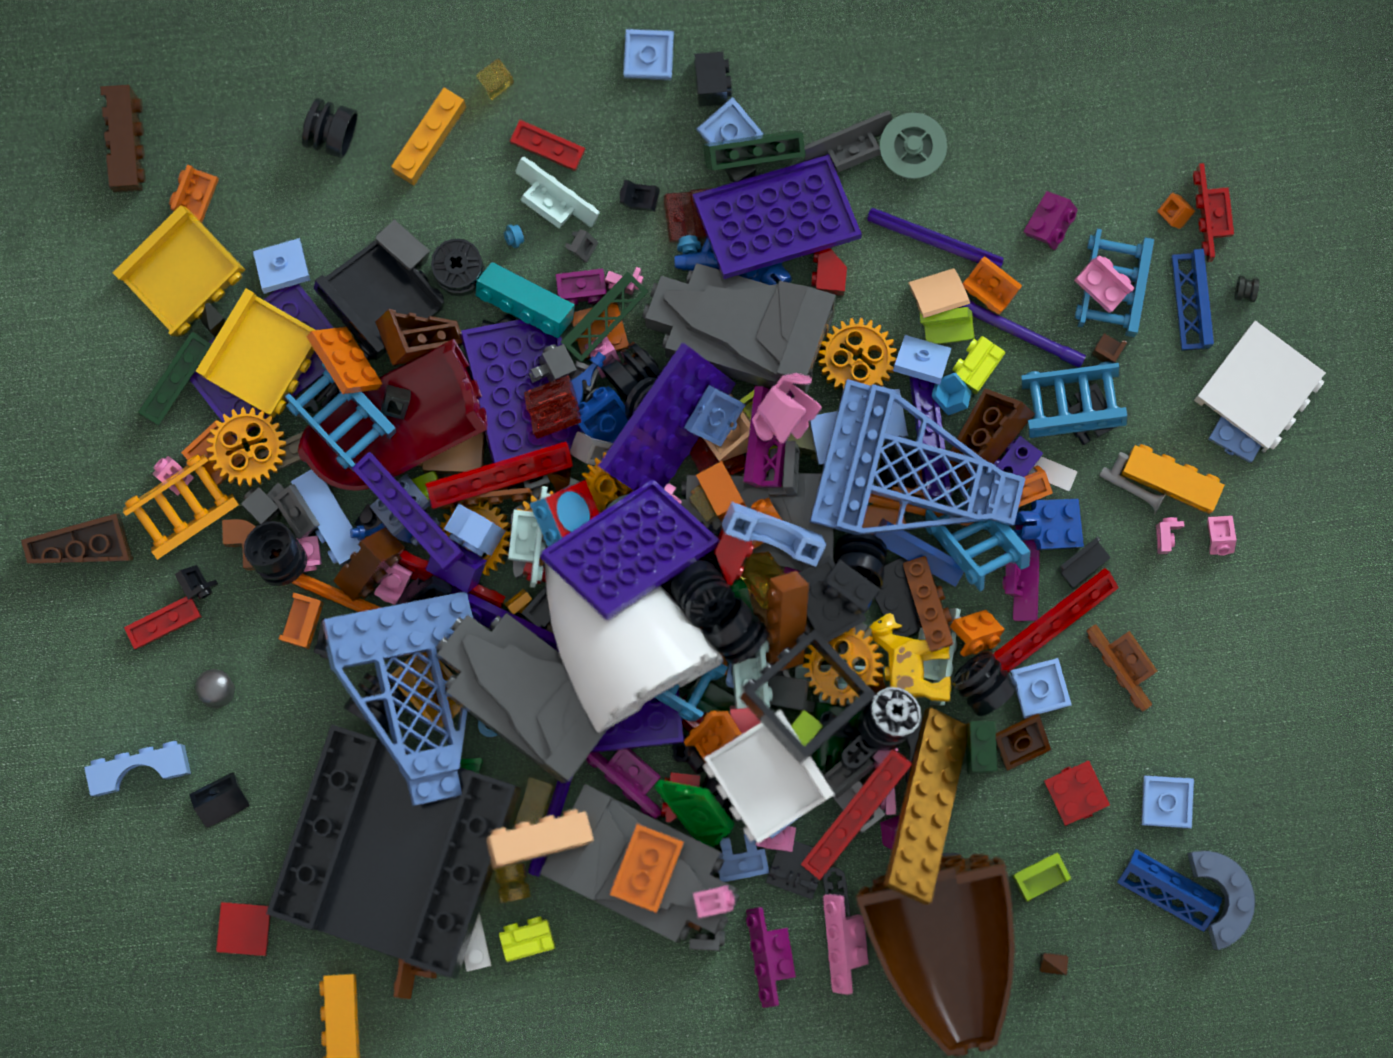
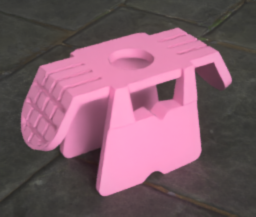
M799 373L784 375L776 386L771 388L759 405L757 413L752 418L756 433L761 440H771L773 434L780 443H784L791 433L796 439L802 437L808 428L809 420L815 419L821 410V405L793 383L810 384L812 381L811 377ZM789 390L795 396L793 399L787 395Z

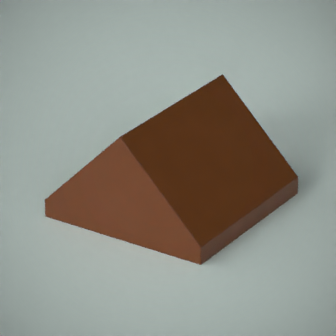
M1035 714L996 733V750L1007 771L1051 750L1039 714Z

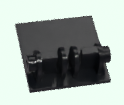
M794 840L792 852L777 850L766 883L812 899L819 879L804 868L801 863L814 847Z

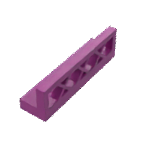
M757 386L754 389L743 482L756 488L781 487L786 441L780 443L774 434L771 440H761L756 433L752 421L759 405L770 391L764 386ZM788 391L787 395L792 398V392ZM776 444L778 450L771 459L769 449ZM773 467L775 470L774 481H766V473Z

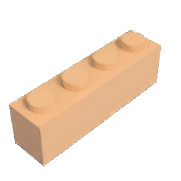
M578 809L563 813L564 817L554 819V815L539 819L540 823L530 825V822H524L515 825L516 829L506 831V828H500L491 831L492 835L486 839L493 869L590 844L593 841V836L586 811L578 813Z

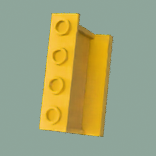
M180 205L112 273L129 286L169 329L168 333L170 335L178 337L179 335L183 336L190 330V324L196 318L200 319L202 317L204 306L207 302L210 304L213 301L218 302L225 295L224 291L230 285L233 286L241 280V274L245 269L187 207Z
M245 289L196 369V372L199 376L275 418L286 407L285 396L295 392L299 385V376L302 372L306 373L312 363L310 358L315 350L307 339V335L315 329L257 297L252 291Z

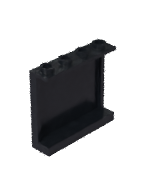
M375 240L326 277L322 274L314 283V290L375 360L387 352L375 321L388 309L396 310V313L400 314L415 313L417 317L428 318L429 316L434 317L442 311L445 303L442 293L438 289L432 288L428 283L427 276L421 270L418 271L415 267L412 270H408Z

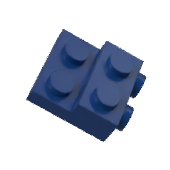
M609 386L596 389L593 393V398L587 403L581 402L574 407V413L570 415L581 432L591 438L611 443L615 442L629 421L625 415L624 403Z

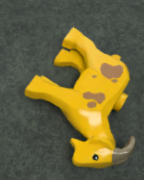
M891 613L873 622L864 631L863 639L871 636L872 640L889 654V666L885 667V680L890 681V687H897L908 691L915 699L916 697H926L931 701H951V677H945L938 683H930L924 680L923 662L928 660H949L950 647L931 652L926 639L919 640L892 634L894 629L902 628V625L895 622L894 615Z

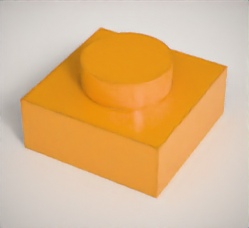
M522 589L508 600L505 605L512 614L516 612L520 614L529 605L532 598Z

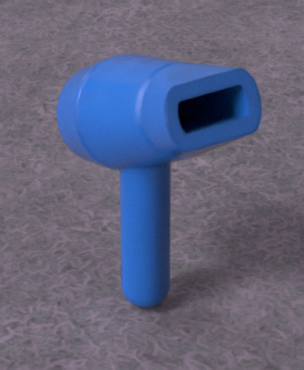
M708 238L700 252L675 256V268L694 271L695 265L698 263L720 270Z

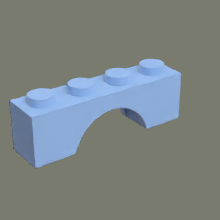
M734 502L730 503L722 522L723 529L728 535L745 541L758 540L771 544L785 551L794 559L813 566H817L826 546L821 534Z
M172 741L162 744L163 748L154 750L153 747L139 749V754L130 756L129 752L117 754L114 756L115 760L107 762L105 758L90 761L91 765L84 767L90 796L97 797L118 792L124 776L138 766H150L163 779L167 780L191 774L185 745Z

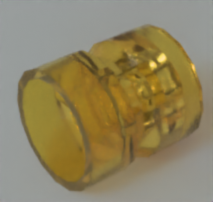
M525 863L494 869L495 881L500 884V888L497 890L500 904L531 897L529 884L524 882V879L527 877ZM516 882L517 888L510 889L508 883Z

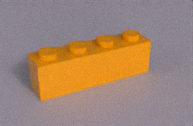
M446 88L442 89L391 167L394 174L413 186L416 184L466 109L464 99Z
M1143 444L1135 445L1131 449L1129 459L1126 461L1120 475L1162 494L1167 493V496L1205 513L1211 514L1214 511L1225 484L1220 483L1218 477L1211 474L1204 476L1197 472V468L1188 464H1184V466L1175 463L1176 459L1166 454L1159 456L1152 453L1153 449Z
M356 974L324 976V981H320V995L324 996L325 1006H321V1020L325 1021L326 1031H322V1046H326L327 1056H323V1058H360Z

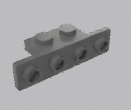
M890 111L877 114L865 121L804 146L805 162L830 155L833 165L839 173L881 155L880 146L874 137L882 134L888 123L893 120Z

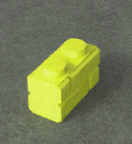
M981 336L978 341L973 339L966 349L969 352L966 359L962 360L960 358L952 369L974 394L979 392L1006 353L984 336Z
M540 916L527 920L528 925L518 927L517 923L504 926V932L499 933L506 962L556 949L548 920L542 921Z

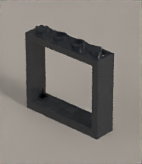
M816 629L810 634L805 631L795 640L797 645L792 650L789 647L784 649L777 656L780 660L773 665L770 662L760 671L762 676L756 681L753 678L750 679L742 687L745 691L739 697L799 764L803 763L876 696ZM811 644L859 697L804 746L755 692Z

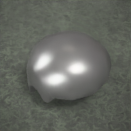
M213 668L204 671L197 678L195 691L198 698L206 706L218 709L226 706L233 699L235 686L224 671Z

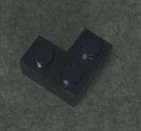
M723 52L695 54L698 106L725 104L727 97L732 96L731 76H726L727 73H730L729 60L724 59Z

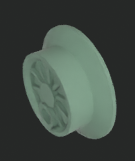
M906 113L897 116L885 127L880 139V153L886 166L895 174L908 179H919L934 173L943 163L947 152V139L942 127L933 118L921 113Z

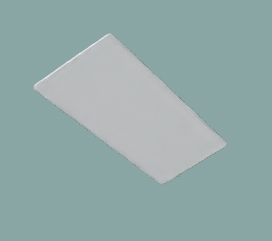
M1041 456L1034 466L1038 465L1046 471L1050 484L1070 491L1077 471ZM1033 468L1028 473L1029 475L1034 473Z

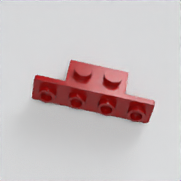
M1204 163L1198 164L1196 171H1193V183L1198 185L1199 194H1196V207L1201 209L1202 217L1198 220L1199 231L1204 234L1201 249H1204V256H1206L1207 262H1212L1215 258L1213 238L1232 237L1234 235L1229 187L1207 189Z

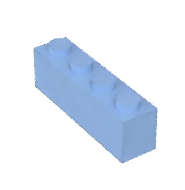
M311 469L292 480L291 483L292 485L295 484L320 525L315 533L322 544L327 542L331 550L327 553L334 564L339 562L343 567L352 560L350 558L351 554L354 551L358 553L361 549L358 545L361 540L350 537V529L353 528L328 484Z

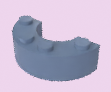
M1211 851L1187 853L1193 877H1205L1213 880L1220 886L1224 894L1225 906L1223 912L1207 928L1213 950L1225 948L1244 934L1252 920L1255 898L1251 882L1244 870L1235 861L1222 854Z

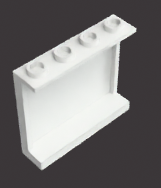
M1254 321L1194 401L1201 406L1206 404L1261 445L1263 447L1261 451L1265 453L1269 448L1274 450L1282 439L1279 434L1283 429L1288 431L1294 424L1296 419L1293 416L1298 410L1302 412L1310 402L1307 397L1312 391L1317 393L1324 384L1322 377L1326 372L1260 323Z
M782 711L776 712V716L798 738ZM762 722L704 758L706 762L703 765L705 771L710 778L715 776L719 782V785L716 786L723 799L729 798L733 804L730 810L737 821L739 819L743 820L746 825L743 831L750 842L755 840L757 844L834 795L812 758L809 756L803 763L799 764Z

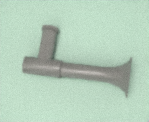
M1120 452L1112 470L1104 467L1099 476L1148 502L1153 507L1155 515L1167 493L1164 495L1150 493L1119 475L1129 459L1127 454Z

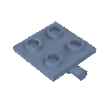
M407 474L398 480V483L423 510L430 505L429 500ZM379 498L370 505L371 509L392 535L396 536L405 528ZM436 517L432 519L438 526L441 525ZM414 536L409 539L415 547L420 544Z

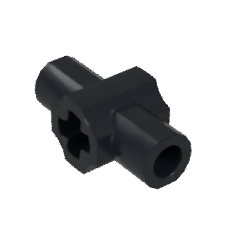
M684 742L672 744V757L676 762H687L696 774L705 771L703 765L706 763L695 746H686Z

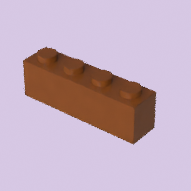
M797 571L770 579V588L768 590L769 606L767 610L769 652L766 653V661L771 662L773 665L780 660L777 656L787 647L792 650L797 645L795 640L806 631L809 584ZM804 650L780 671L804 664Z

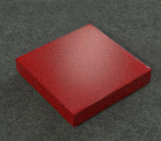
M221 902L216 952L267 956L270 915H267L266 912L269 906Z

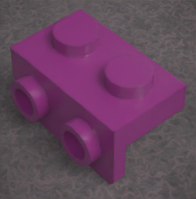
M1046 191L1023 232L1026 236L1042 241L1050 249L1056 250L1063 241L1068 227L1075 220L1078 209L1070 199Z
M604 269L556 274L558 296L575 304V306L578 305V302L588 301V304H597L606 294Z

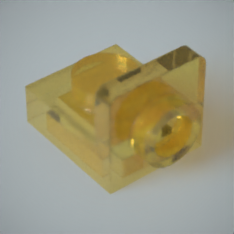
M701 484L690 492L692 496L689 497V502L695 506L704 521L708 522L717 514Z

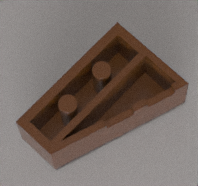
M388 309L375 321L392 365L408 363L452 339L456 341L459 348L463 345L460 335L461 330L457 321L432 316L423 318L417 317L415 313H408L406 315L396 313V310Z
M386 527L361 540L358 544L361 549L358 553L354 551L351 554L350 558L352 560L342 567L333 580L353 602L360 597L367 598L375 590L372 586L375 583H380L388 575L386 570L389 567H394L401 560L399 555L405 547Z

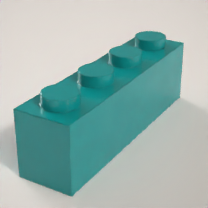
M493 262L477 279L476 296L482 301L491 303L503 312L518 317L523 322L541 329L546 334L559 338L573 320L575 304Z

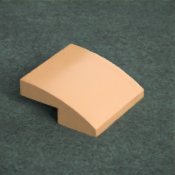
M954 268L908 282L910 291L916 299L918 309L923 318L970 304L965 288Z

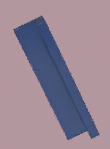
M1196 249L1189 254L1172 255L1181 351L1211 348L1214 340L1204 249ZM1191 260L1192 270L1187 276L1179 270L1178 261ZM1191 274H1193V280L1189 278ZM1179 275L1183 278V281L1181 283ZM1185 281L1194 287V294L1190 299L1181 293V286ZM1194 297H1195V302H1196V304H1194V303L1192 302V299H1193ZM1182 299L1186 302L1184 306L1182 305ZM1188 304L1197 312V317L1192 323L1183 314V310ZM1196 321H1198V328L1194 325ZM1184 323H1186L1189 326L1186 330ZM1190 328L1199 334L1200 343H1186V333Z
M882 518L878 527L894 524ZM905 530L873 534L882 539L888 550L908 561L925 556L931 573L955 587L964 573L950 555Z
M1137 849L1131 855L1127 867L1117 882L1203 932L1218 913L1222 901L1220 896ZM1131 872L1140 877L1141 882L1134 883L1127 879V876ZM1156 886L1162 890L1163 894L1155 895L1151 893L1149 887ZM1179 899L1183 901L1185 907H1176L1172 904L1171 900ZM1200 911L1207 915V918L1203 922L1194 917L1193 912Z

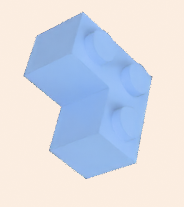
M458 504L444 528L451 533L449 538L459 544L463 543L464 547L480 556L484 552L491 556L505 533V530L461 504Z

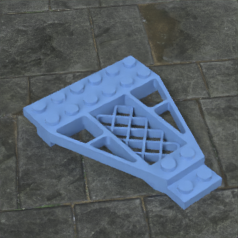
M847 379L841 396L810 522L855 535L987 521L988 519L1013 526L1025 477L1004 472L994 464L985 461L899 396L896 390L874 384L870 386ZM894 401L921 421L917 441L886 433ZM926 425L964 455L923 444L922 440ZM883 442L889 443L888 445L882 447ZM894 445L901 457L890 462L883 450ZM901 447L911 449L912 451L905 454ZM918 451L925 464L914 469L907 457ZM925 454L936 457L929 461ZM881 455L886 466L876 471ZM941 458L948 471L938 476L931 463ZM903 460L910 472L899 478L892 465ZM948 460L954 461V462H957V463H960V464H958V465L955 466V467H952L951 464H950V462H949ZM965 465L972 477L961 483L954 470ZM927 467L933 479L923 485L916 472ZM888 468L895 481L884 486L878 473ZM950 473L957 486L946 491L940 478ZM912 475L918 488L908 493L901 480ZM874 479L876 480L878 486L873 485ZM971 481L969 491L967 493L963 485ZM936 482L942 494L932 500L925 487ZM897 483L902 493L888 490L887 488ZM959 488L966 501L955 506L949 493ZM921 490L926 500L910 495ZM870 494L896 500L900 503L895 525L871 528L862 527ZM945 497L949 506L935 503V501ZM907 504L949 515V519L902 524ZM965 505L964 511L958 509L959 507Z
M465 592L327 618L322 621L327 640L326 650L331 671L335 672L397 763L399 771L407 781L412 806L461 796L462 793L457 770L460 765L467 711L461 707L458 730L455 731L448 699L444 694L446 692L444 685L447 681L442 677L439 660L436 657V647L444 636L448 639L454 632L450 628L459 617L464 619L467 614L472 617L468 595ZM427 652V657H425L421 653ZM412 655L407 665L397 659L398 657ZM415 657L427 664L422 674L409 667ZM391 662L403 668L398 679L386 672ZM375 663L382 694L361 698L342 669ZM429 668L431 669L433 682L424 676ZM406 671L418 678L413 688L401 682ZM388 679L395 683L391 690ZM421 681L433 688L427 698L415 691ZM397 686L409 692L403 703L392 696ZM435 691L439 706L430 701ZM412 695L424 702L418 713L406 705ZM383 700L393 743L365 703ZM394 704L400 707L397 713ZM426 705L438 711L433 722L421 715ZM403 709L415 717L409 727L397 720ZM440 716H442L444 729L436 725ZM418 719L430 726L424 736L412 730ZM400 728L406 731L403 737H401ZM432 729L444 736L438 746L426 739ZM408 734L420 740L415 751L403 744ZM447 739L448 746L442 747ZM423 743L432 748L431 750L418 752Z

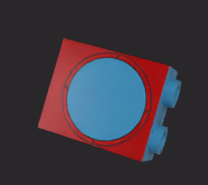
M586 480L530 503L548 547L600 514Z

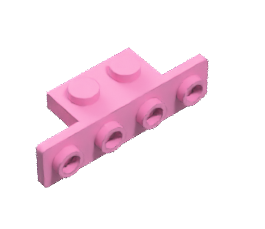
M826 894L823 896L832 991L848 995L853 993L851 969L868 964L865 923L862 915L857 914L846 917L843 896Z

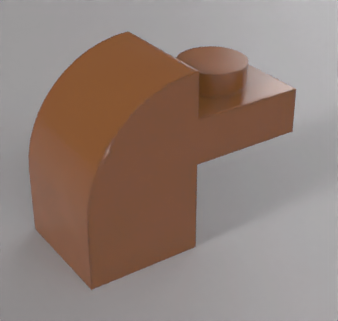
M241 519L222 520L223 545L226 547H243V568L246 570H256L248 562L244 554V542L255 526Z

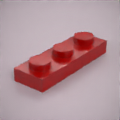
M519 120L510 139L511 144L575 172L585 153L584 147L522 120Z
M184 597L125 626L124 629L133 648L137 650L202 616L194 600H188L187 597Z

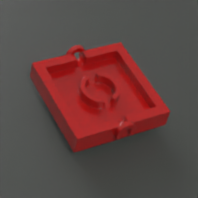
M1089 760L1073 768L1069 766L1061 770L1062 773L1044 781L1065 826L1081 818L1085 820L1093 816L1092 813L1110 805Z

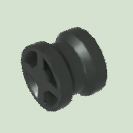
M1239 276L1235 299L1241 300L1245 298L1250 302H1256L1259 279L1253 278L1249 280L1244 276Z

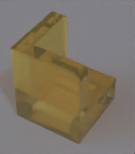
M499 58L476 74L491 99L514 84L513 76Z

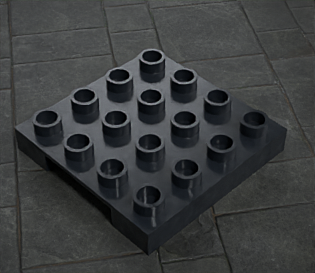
M331 724L266 914L388 954L449 978H457L494 871L486 839L492 835L491 831L506 828L507 831L521 787L459 767L457 774L462 791L461 796L412 806L407 781L382 741Z

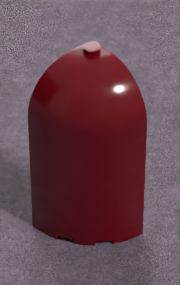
M454 339L379 377L382 385L378 390L362 392L380 412L387 385L410 390L411 397L404 420L384 415L396 428V434L390 439L385 434L382 437L379 435L352 460L355 464L367 453L371 452L393 477H396L487 430L486 409L480 407L478 400L482 397L476 380L471 381L466 370L469 364ZM352 399L349 402L346 400L319 426L330 435L357 411L355 409L357 404ZM369 417L366 419L362 418L335 443L346 453L373 429V421ZM308 425L301 436L298 446L300 459L303 462H307L319 478L332 486L345 490L370 489L355 471H352L349 467L344 469L336 460L338 455Z

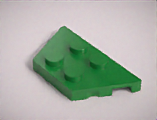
M665 780L657 781L654 788L695 840L713 848L722 841L724 836L731 832L735 824L708 789Z

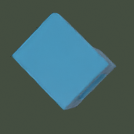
M952 373L942 377L940 385H934L932 398L947 415H951L968 408L972 391L956 373Z

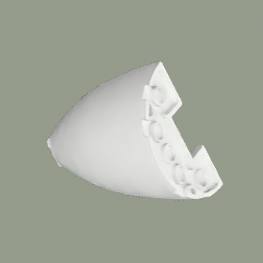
M545 563L549 611L559 653L578 698L598 733L639 711L644 702L676 684L682 687L721 665L723 658L715 646L703 635L702 629L690 621L680 605L661 586H658L606 621Z

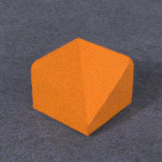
M1171 193L1157 212L1171 226L1181 229L1195 210L1182 196Z

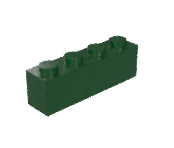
M797 130L703 144L705 166L712 171L806 156L803 132Z

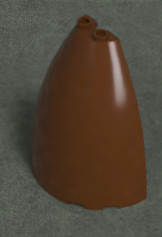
M973 854L969 856V859H964L961 855L941 857L932 901L928 905L921 904L884 886L887 874L872 880L873 885L870 888L864 886L857 894V901L864 923L887 978L913 1017L948 1056H964L968 1054V1049L970 1048L987 1051L997 1045L1008 1007L1013 981L1015 953L1012 902L1004 861L999 857L992 858L993 860H990L987 854Z

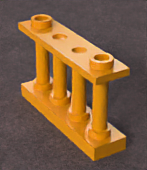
M196 454L186 461L187 466L141 497L138 498L135 495L124 503L126 505L123 508L124 514L127 516L134 512L154 540L151 552L157 560L239 505L233 494L229 496L223 495L204 468L203 464L208 462L205 454L202 456ZM194 470L215 499V505L208 510L202 508L182 479ZM173 484L195 513L193 515L195 519L189 523L182 522L162 493ZM152 498L156 500L175 527L173 529L174 533L168 537L161 535L142 508V505Z

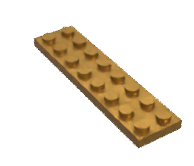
M932 707L924 711L884 886L924 905H928L932 901L967 744L966 724Z

